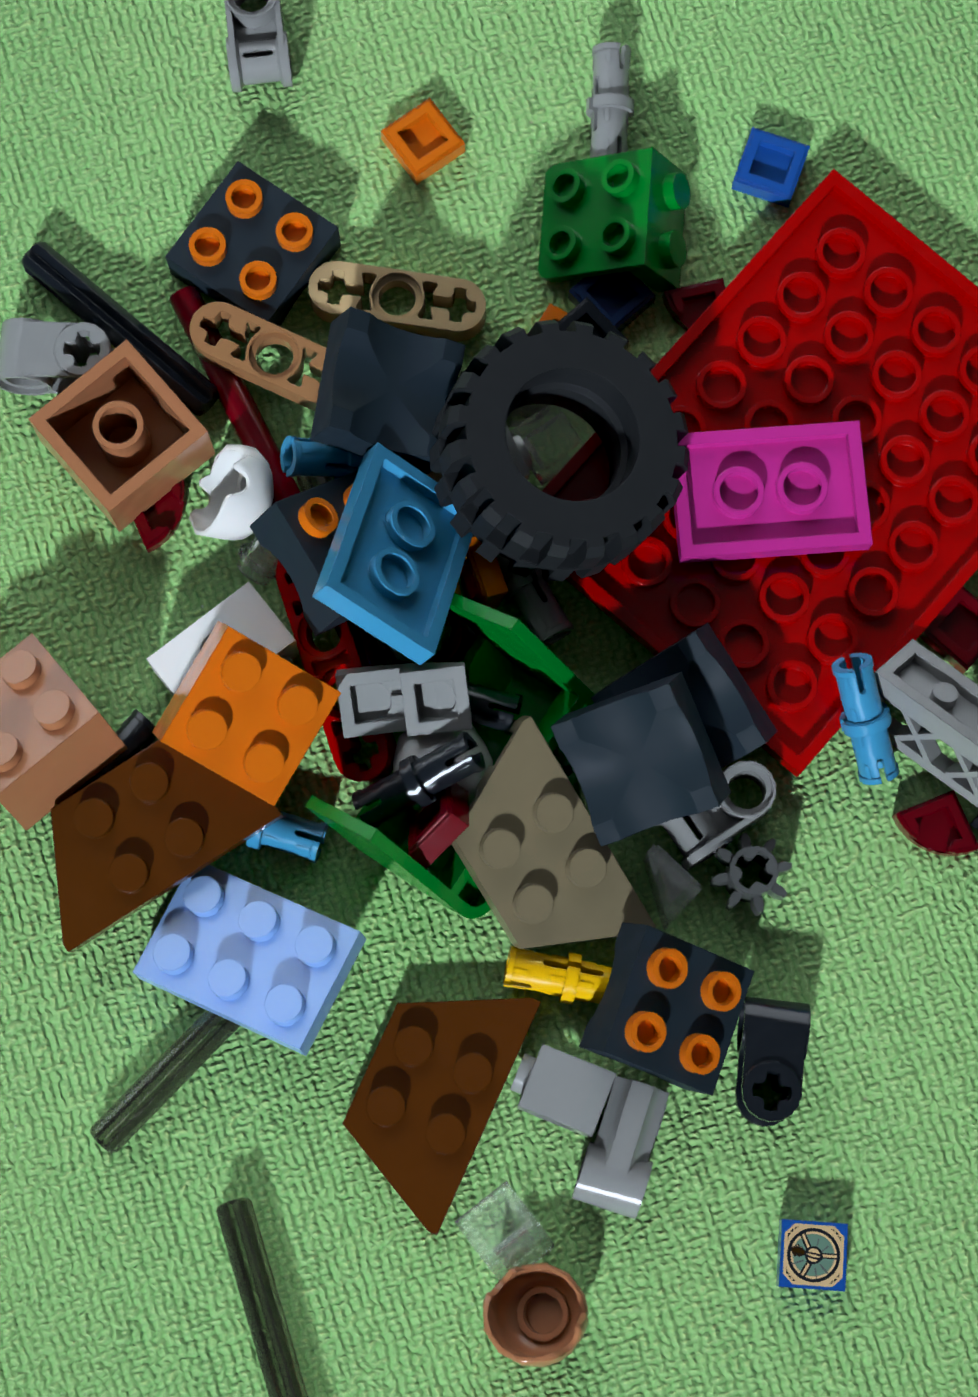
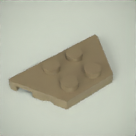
M521 716L515 720L509 732L513 734L495 765L488 766L476 787L475 799L469 806V826L452 843L453 848L514 947L525 949L616 937L622 922L644 924L655 928L654 922L608 845L600 846L588 811L532 717Z

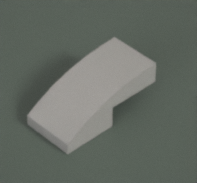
M433 662L421 665L406 663L336 670L337 690L341 692L338 700L344 738L407 731V737L473 729L465 663Z

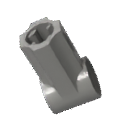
M620 1076L615 1077L595 1141H590L586 1149L572 1199L636 1219L652 1170L653 1162L649 1161V1157L665 1113L666 1102L669 1096L668 1092L636 1080Z

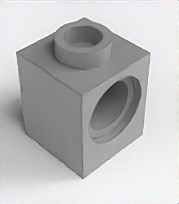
M542 1044L537 1058L524 1053L510 1090L522 1095L517 1109L591 1138L617 1073Z

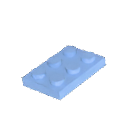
M208 865L180 883L136 964L133 973L139 979L307 1056L366 938L360 931Z

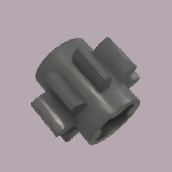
M742 833L738 839L739 851L735 855L727 849L719 848L715 857L718 862L726 866L724 873L712 877L710 886H725L727 892L731 895L726 903L725 908L727 910L734 908L739 901L750 902L752 912L755 916H758L763 912L764 902L762 897L766 893L772 898L781 901L787 895L786 890L775 882L778 876L784 875L792 868V863L785 861L777 863L771 853L775 848V839H770L763 847L751 846V840L747 833ZM751 861L757 862L762 867L758 877L766 884L764 885L756 881L750 888L744 887L739 882L743 872L735 864L747 867Z

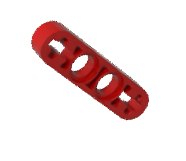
M278 560L275 570L276 582L305 671L333 687L336 682V670L370 666L358 626L349 620L340 624L342 635L335 648L322 652L315 646L312 639V630L304 618L302 604L296 587L286 569ZM334 705L323 723V728L334 762L340 773L350 780L368 783L376 782L388 776L393 770L392 761L397 746L393 733L362 736L365 743L377 744L379 753L370 758L371 769L366 764L355 763L353 761V754L361 749L359 737L344 738L340 710Z

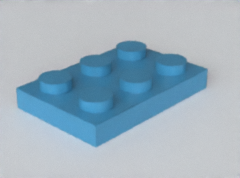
M377 442L362 458L312 597L418 665H421L435 655L473 534L469 532L465 537L461 538L450 524L457 512L453 504L446 507L440 506L434 489L438 482Z

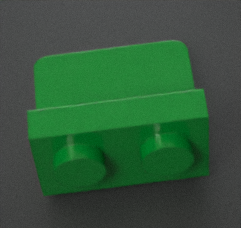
M654 147L552 165L545 175L538 262L539 275L548 282L555 283L630 272L658 293L680 288L681 267L685 264L687 257V247L683 237L684 216L691 197L687 174Z

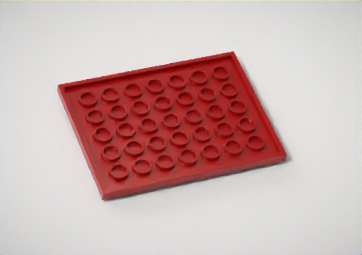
M835 169L827 175L651 370V373L659 383L665 379L669 380L678 396L670 406L673 413L682 412L685 414L688 433L859 421L873 540L872 546L869 550L679 564L673 506L665 514V520L616 565L609 563L600 573L582 579L573 571L565 579L654 656L704 624L709 623L777 729L772 738L761 747L796 777L802 773L841 728L839 717L844 709L836 677L832 672L831 665L840 657H844L847 669H852L849 654L867 653L872 656L875 673L912 639L915 641L978 569V287ZM596 432L544 487L543 492L553 497L570 501L592 500L604 494L609 485L610 468L605 447Z

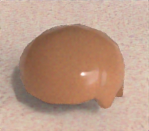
M546 1262L521 1265L520 1267L517 1266L509 1269L495 1287L486 1293L483 1301L484 1332L501 1355L522 1366L545 1367L560 1362L573 1352L584 1337L589 1324L587 1317L589 1312L584 1292L570 1273Z

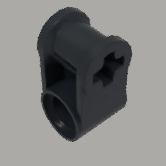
M745 997L739 1015L737 1030V1054L739 1056L735 1100L741 1116L749 1123L760 1127L774 1126L791 1116L799 1106L802 1096L804 1060L807 1054L810 1034V1004ZM766 1078L772 1080L773 1091L783 1093V1100L774 1104L770 1111L764 1109L763 1098L753 1096L752 1089H757L763 1084Z

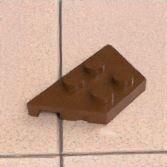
M157 740L51 808L64 947L68 952L72 953L283 818L284 816L280 809Z
M534 998L397 1003L342 1124L427 1231L435 1235L439 1233L541 1001Z

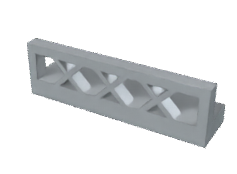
M912 639L874 673L881 702L885 703V701H888L899 709L907 725H903L892 717V723L888 727L891 744L978 808V684ZM936 739L942 740L953 748L959 762H954L941 752Z

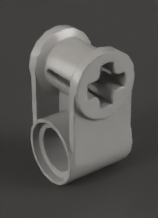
M224 0L228 30L226 49L232 92H242L244 85L281 82L283 87H292L293 79L287 31H284L280 0H265L267 1L266 6L254 12L240 9L241 4L246 0Z
M32 318L7 319L2 322L0 389L30 396L48 393L59 394L114 349L111 347L105 332L92 323L48 322ZM95 352H97V354H98V355H92V356H90V353H95ZM87 362L86 366H79L78 364Z
M739 761L723 770L728 785L739 778H748L760 787L762 802L757 807L752 809L739 808L730 801L728 796L719 807L656 825H663L683 855L680 864L685 871L696 867L716 854L719 848L723 849L734 840V837L759 822L768 813L776 796V783L772 773L764 765L754 761ZM684 818L687 819V821L689 822V824L691 825L699 839L696 838V836L694 835V833L692 832Z

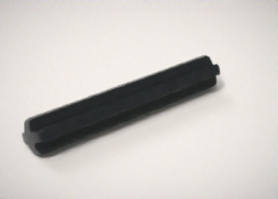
M39 241L24 254L21 262L26 273L84 322L95 324L101 328L115 348L127 339L194 415H204L218 399V389L215 384L50 245Z

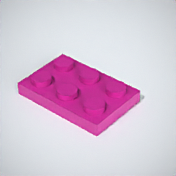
M859 421L688 433L678 443V446H685L690 451L688 470L678 479L683 489L674 505L679 564L869 550L872 546L873 540Z

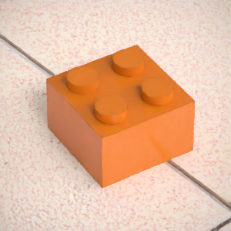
M218 621L152 733L164 744L275 806L341 692L228 625Z

